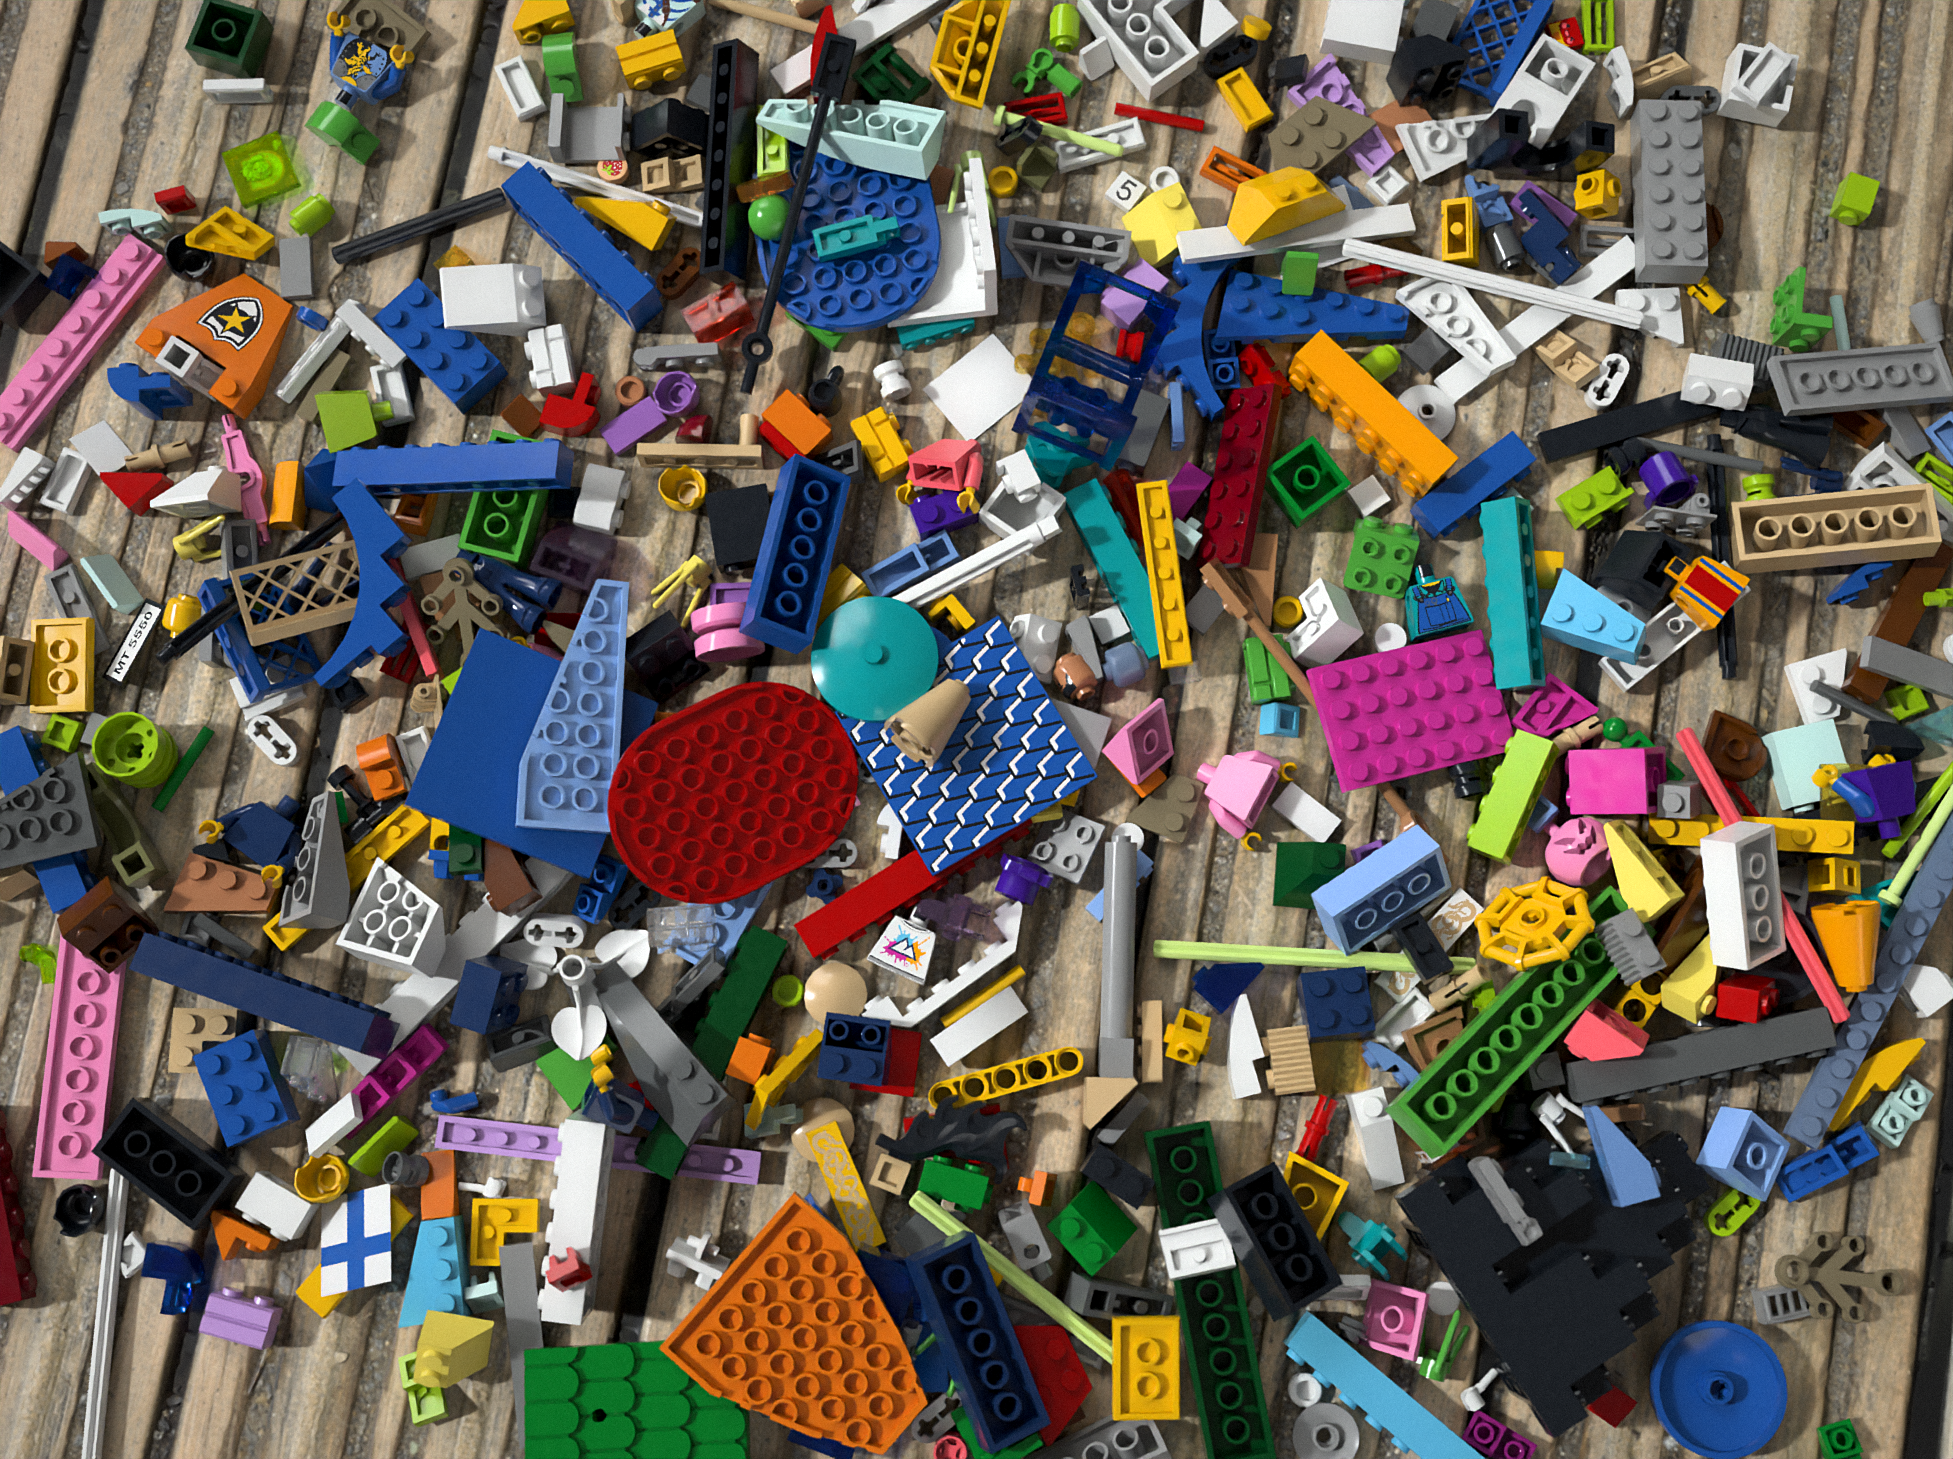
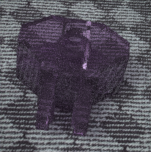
M954 893L953 898H944V902L926 898V900H920L918 905H916L919 916L937 922L935 929L943 931L941 937L955 942H960L961 938L982 942L984 935L966 929L970 914L986 918L990 917L992 911L972 903V898Z

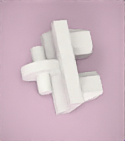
M708 1231L704 1233L702 1239L691 1234L688 1240L677 1236L665 1256L669 1259L668 1274L677 1278H683L688 1268L699 1272L695 1284L707 1291L727 1270L731 1259L718 1254L720 1247L710 1243L712 1233Z

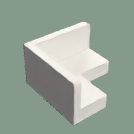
M1320 577L1299 596L1307 619L1285 639L1290 644L1294 660L1309 668L1331 664L1361 637L1364 632L1346 592Z

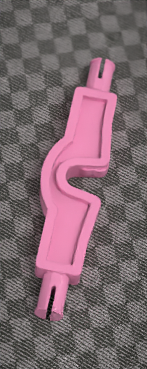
M226 414L227 417L225 415L221 417L226 434L222 435L221 439L226 454L228 471L236 473L240 477L250 475V481L241 486L242 511L245 520L256 519L258 545L266 546V543L268 545L272 543L267 529L270 514L264 497L267 488L266 476L262 467L253 460L247 436L242 430H238L235 415Z

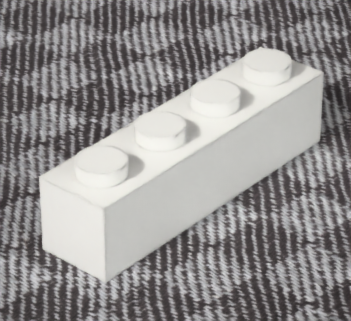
M349 299L335 312L338 317L336 321L343 328L347 326L352 331L350 334L358 342L362 340L367 345L365 349L372 356L376 354L381 359L379 362L387 370L391 368L395 371L407 359V355Z

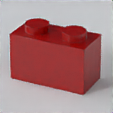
M1735 972L1718 985L1716 1017L1757 1024L1765 1016L1769 1015L1773 1008L1778 1006L1780 991L1775 989L1776 979Z

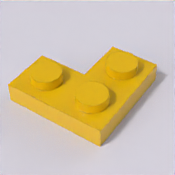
M473 1198L470 1266H500L498 1246L506 1245L507 1232H539L541 1198Z

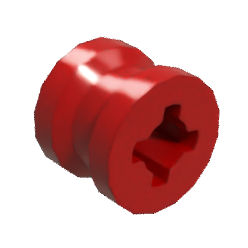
M1120 328L1115 359L1127 357L1131 358L1133 362L1139 363L1145 332L1138 331L1133 334L1129 333L1127 329Z

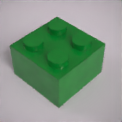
M1312 435L1268 467L1264 489L1293 526L1298 529L1345 495L1352 483L1314 435Z

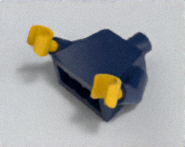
M287 794L284 795L275 808L262 801L250 803L216 819V821H203L200 824L198 834L212 831L213 833L207 836L206 842L214 844L218 840L219 833H223L222 838L263 867L261 872L262 883H265L270 877H275L272 881L273 888H279L282 885V876H286L294 868L295 856L298 857L303 849V839L301 836L303 828L291 820L302 804Z
M603 1044L591 1054V1061L595 1068L591 1071L592 1079L581 1098V1114L626 1134H630L635 1125L651 1132L658 1120L659 1113L644 1107L645 1098L642 1092L615 1079L613 1070L609 1069L606 1064L614 1059L610 1048Z

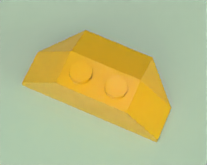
M962 0L944 12L929 70L952 101L975 109H982L1011 0Z
M1288 166L1240 183L1227 227L1244 247L1343 211L1346 205L1330 186L1312 172Z

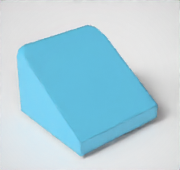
M1278 702L1262 704L1260 735L1298 738L1300 707Z

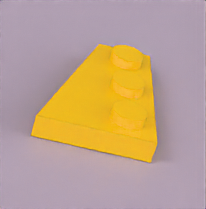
M816 1028L808 1037L802 1035L793 1046V1052L789 1056L782 1055L774 1065L773 1072L769 1076L766 1074L762 1075L753 1088L756 1093L744 1122L754 1131L762 1122L761 1118L766 1106L769 1105L774 1108L787 1089L788 1081L792 1084L795 1083L819 1054L823 1039V1033Z

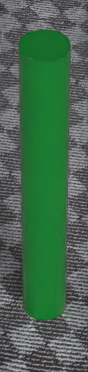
M206 726L202 727L151 807L163 812L215 733L213 730Z

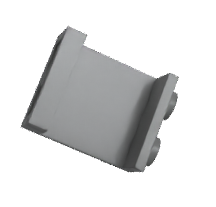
M552 93L548 149L553 162L598 163L599 161H625L627 151H631V133L628 132V124H632L633 108L632 105H627L624 93H618L617 107H568L564 93Z

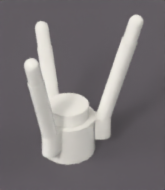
M1545 1092L1533 1102L1530 1110L1548 1128L1568 1157L1575 1159L1572 1146L1556 1125L1566 1115L1563 1111L1564 1107L1585 1119L1583 1111L1569 1102L1561 1093L1554 1097L1550 1092Z

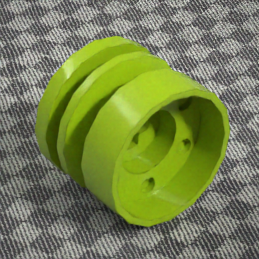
M122 712L105 719L96 729L92 739V755L97 766L105 773L129 786L143 789L152 788L163 783L173 773L178 762V746L174 737L168 731L149 718L135 712Z

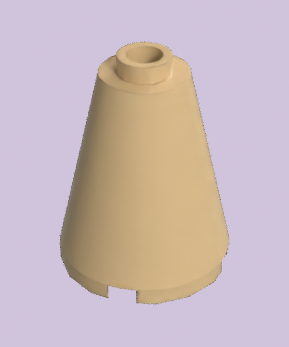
M947 679L889 717L884 723V728L886 731L891 728L894 735L890 739L906 756L916 763L923 759L927 761L925 767H932L938 761L971 701L970 690L959 679H955V681Z

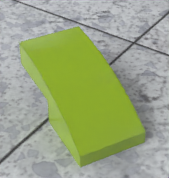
M415 1351L399 1357L398 1361L402 1386L409 1396L412 1421L419 1428L448 1417L449 1411L444 1388H430L422 1384L413 1383L417 1353Z

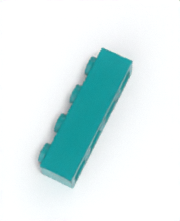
M972 317L896 327V333L902 350L912 351L918 345L924 343L925 345H931L940 338L947 340L954 337L956 333L967 334L975 328V321Z

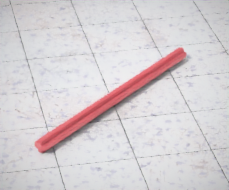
M1688 727L1679 731L1676 734V738L1725 827L1738 821H1743L1693 729ZM1781 890L1785 936L1822 1003L1827 1007L1834 1023H1841L1850 1018V1013Z

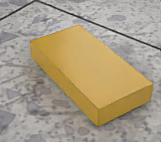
M1242 66L1216 80V87L1246 133L1273 118L1272 111Z

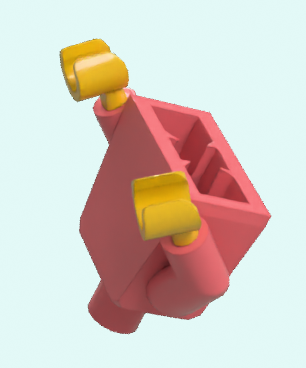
M941 439L908 456L910 469L905 478L908 480L907 484H902L896 490V496L903 505L906 503L909 505L914 504L913 501L919 497L914 490L915 486L954 491L966 489V491L958 495L957 504L963 514H965L968 505L973 514L978 513L980 504L974 494L975 491L979 490L984 467V459L981 455V446L978 441L974 439H969L968 441Z

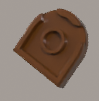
M1715 709L1710 714L1701 745L1719 777L1733 782L1747 781L1758 774L1765 766L1767 748L1763 746L1754 727Z

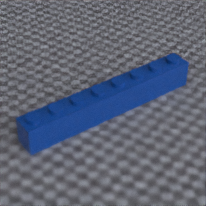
M546 438L543 442L518 439L515 443L507 444L500 441H488L485 445L461 442L459 446L434 443L432 447L407 444L404 448H394L381 445L377 449L371 450L363 447H351L348 451H337L332 487L341 491L351 481L358 478L366 484L375 496L570 489L574 452L566 447L561 440L555 438Z

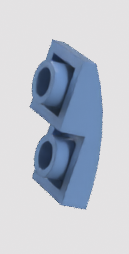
M1366 1041L1360 1045L1364 1050L1361 1056L1372 1070L1377 1068L1380 1072L1387 1071L1393 1067L1395 1071L1391 1074L1403 1089L1419 1075L1403 1058L1384 1046L1372 1041Z

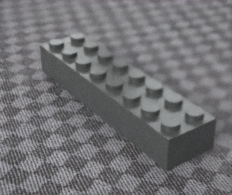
M1827 1007L1803 1008L1766 1016L1757 1024L1739 1022L1647 1042L1644 1051L1638 1056L1591 1061L1585 1057L1584 1059L1574 1058L1561 1061L1565 1084L1559 1085L1560 1093L1577 1107L1603 1104L1602 1097H1605L1606 1100H1622L1635 1097L1634 1090H1637V1093H1654L1667 1090L1666 1083L1669 1086L1691 1085L1699 1083L1698 1076H1700V1079H1717L1731 1076L1730 1069L1732 1072H1749L1762 1069L1763 1065L1791 1063L1795 1061V1058L1823 1056L1827 1054L1826 1048L1837 1046Z

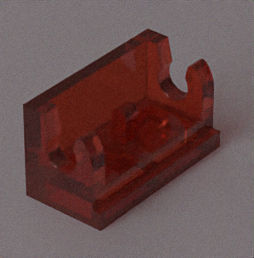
M734 281L680 310L697 343L717 342L755 321L747 301Z

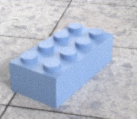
M1415 825L1382 848L1374 851L1367 858L1348 868L1329 883L1322 885L1311 896L1325 934L1348 956L1451 888L1452 885L1440 846L1422 828Z

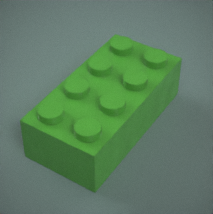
M494 429L489 440L500 441L505 444L515 443L518 439L543 442ZM550 489L474 492L457 547L471 554L478 552L481 555L501 561L512 568L526 571Z

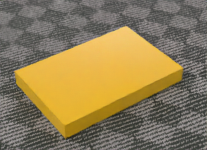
M95 618L31 620V641L35 643L30 673V713L94 712Z
M1178 1315L1112 1316V1419L1114 1421L1180 1420V1317Z

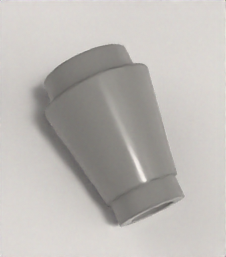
M1934 297L1908 307L1911 313L1908 317L1925 343H1933L1945 339L1940 304H1936Z

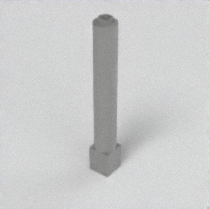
M1112 835L1111 842H1105L1098 1075L1107 1078H1133L1134 1038L1132 1035L1137 843L1131 842V836Z

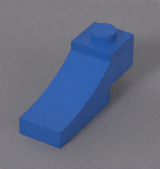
M1859 1120L1831 1134L1829 1138L1819 1144L1817 1149H1810L1783 1164L1775 1181L1790 1203L1849 1174L1850 1169L1880 1155L1879 1148L1862 1121Z

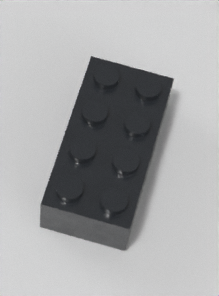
M133 1097L91 1151L192 1230L208 1228L211 1224L210 1215L213 1210L222 1209L248 1175L148 1097Z
M1275 1161L1206 1199L1274 1322L1296 1312L1343 1284Z

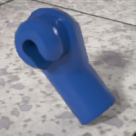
M445 1089L434 1091L430 1094L432 1101L430 1106L436 1112L457 1114L478 1107L474 1091L448 1099Z

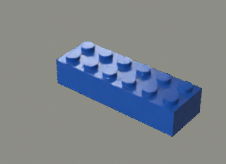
M527 161L501 185L513 209L638 333L663 310L659 299L662 295L655 287L657 283L646 271L640 273L634 266L636 262L625 250L619 252L613 245L615 241L604 229L598 231L593 225L594 220L583 208L577 210L572 204L573 199L562 187L557 190L551 183L553 181L552 178L541 166L536 169Z
M796 453L781 467L739 633L796 655L812 643L852 477Z

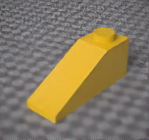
M582 196L576 197L574 201L578 206L651 251L662 248L677 219L676 216L669 213L671 208L658 200L652 202Z

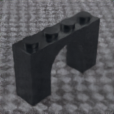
M1498 108L1467 138V168L1576 183L1577 175L1593 172L1615 154V124L1586 120L1568 136L1546 142L1542 149H1539L1528 142V112Z

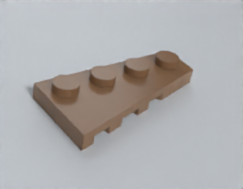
M1461 1006L1450 1009L1401 1032L1419 1074L1463 1030ZM1482 1116L1457 1141L1459 1146L1452 1150L1453 1153H1461L1486 1141Z

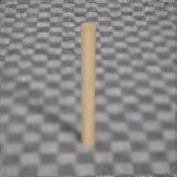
M709 0V5L813 35H815L818 23L739 0Z

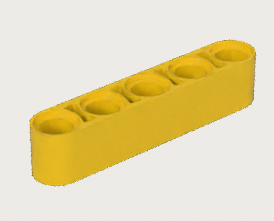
M1063 1047L944 1080L931 1087L928 1094L929 1102L936 1109L938 1104L934 1099V1094L940 1087H947L953 1095H959V1100L952 1104L954 1108H958L976 1100H987L1070 1077L1082 1069L1083 1056L1074 1047ZM1065 1052H1071L1077 1058V1066L1072 1071L1062 1069L1059 1064L1060 1056ZM1033 1061H1041L1046 1066V1075L1040 1080L1032 1079L1028 1074V1066ZM1003 1069L1011 1070L1015 1075V1083L1010 1088L1004 1089L996 1081L997 1074ZM971 1078H978L984 1084V1091L978 1097L969 1096L965 1090L966 1082Z

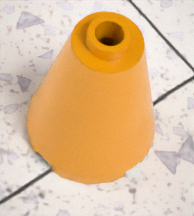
M1876 900L1847 901L1846 904L1836 905L1833 902L1811 907L1813 922L1838 986L1846 987L1847 992L1866 991L1867 985L1874 983L1881 918L1880 902L1878 903Z

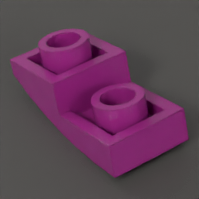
M1480 1410L1475 1411L1461 1439L1494 1459H1530L1537 1447L1533 1442Z

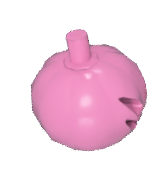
M1579 817L1567 821L1561 827H1558L1553 822H1549L1544 827V832L1551 837L1545 850L1546 863L1549 871L1557 880L1572 887L1588 886L1598 881L1608 871L1613 862L1603 828L1604 824L1590 817Z

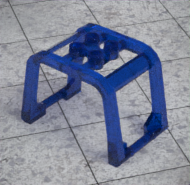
M1081 259L1011 431L1021 435L1027 433L1099 464L1098 467L1110 472L1135 427L1138 417L1132 415L1134 406L1152 363L1178 312L1181 301ZM1108 284L1147 301L1143 311L1156 326L1137 365L1064 335L1081 294L1102 293L1105 285ZM1056 355L1127 385L1128 388L1122 403L1108 398L1107 393L1103 389H1092L1079 383L1074 377L1065 376L1060 378L1048 373L1054 356ZM1034 408L1048 413L1047 420L1054 426H1061L1065 423L1076 428V433L1082 438H1089L1093 433L1107 438L1103 454L1101 455L1029 425L1028 422Z

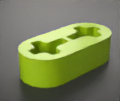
M1729 1187L1704 1213L1703 1223L1706 1230L1713 1235L1722 1237L1733 1234L1757 1210L1760 1200L1748 1195L1746 1197L1749 1202L1748 1205L1739 1204L1734 1208L1733 1206L1740 1200L1737 1193L1741 1191ZM1729 1211L1730 1214L1724 1219L1726 1227L1715 1228L1714 1225L1717 1223V1220L1714 1216L1716 1214L1723 1216Z

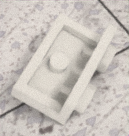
M1031 613L1015 616L1009 633L1041 684H1051L1062 623Z

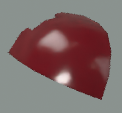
M696 415L687 419L679 427L675 437L676 444H709L713 426L711 415Z

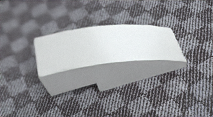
M1009 986L930 1039L946 1065L950 1067L1027 1014L1028 1011L1012 987Z
M1246 994L1236 996L1227 1034L1226 1059L1228 1079L1233 1099H1240L1261 1093L1252 1060L1265 1057Z

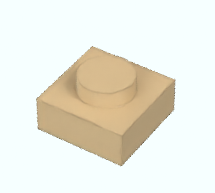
M882 1152L869 1184L900 1196L912 1164Z

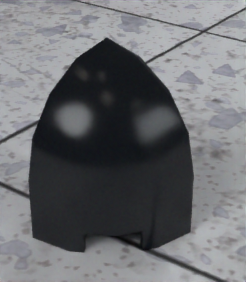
M1868 720L1863 734L1869 735L1867 749H1861L1863 765H1868V762L1876 754H1880L1882 757L1885 754H1889L1895 758L1896 762H1902L1919 756L1926 748L1917 735L1900 724Z

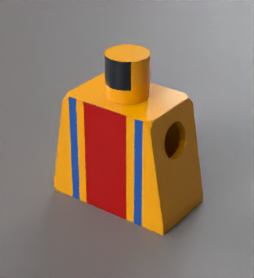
M1675 556L1664 569L1665 573L1677 581L1669 592L1670 598L1703 631L1714 629L1751 580L1706 556L1694 559L1690 565Z

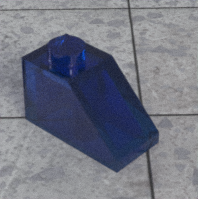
M1261 962L1213 964L1209 969L1203 965L1191 978L1195 984L1190 990L1219 1016L1224 1013L1265 966Z

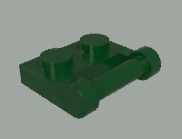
M890 42L880 48L852 74V81L877 105H879L880 100L912 104L920 96H924L931 89L933 83L926 76L921 77L896 53L897 49ZM889 62L913 86L908 89L883 64Z

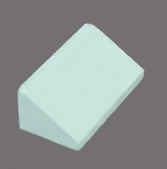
M104 554L80 559L81 565L113 609L128 615L144 603L143 597L112 555Z

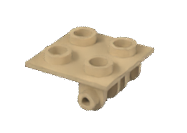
M438 674L434 676L432 683L418 684L414 688L410 701L412 710L417 713L433 712L435 731L443 714L444 703L447 702L446 688L443 684H439Z

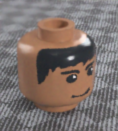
M1068 653L1055 663L1052 678L1066 699L1078 698L1079 701H1083L1095 693L1094 687L1098 681L1095 679L1094 672L1080 654Z

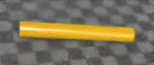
M1020 964L1016 965L945 1014L940 1020L948 1028L1026 975Z

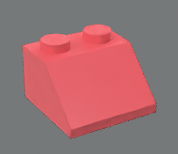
M1595 997L1573 1024L1563 1042L1568 1044V1050L1581 1059L1586 1057L1591 1061L1641 1055L1650 1034Z

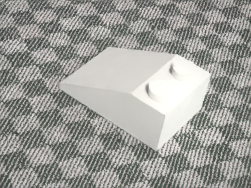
M507 263L443 267L439 270L445 329L528 337L527 332L529 330L544 328L547 325L541 267Z

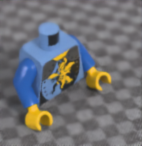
M337 11L330 12L327 16V23L334 30L330 35V72L337 86L341 88L335 98V102L342 108L351 111L358 98L370 105H376L380 100L397 93L401 88L407 70L405 64H410L414 61L415 56L413 52L405 51L402 56L404 45H394L389 53L350 31L346 35L344 29H347L351 24L349 16L342 15L339 25L337 22Z

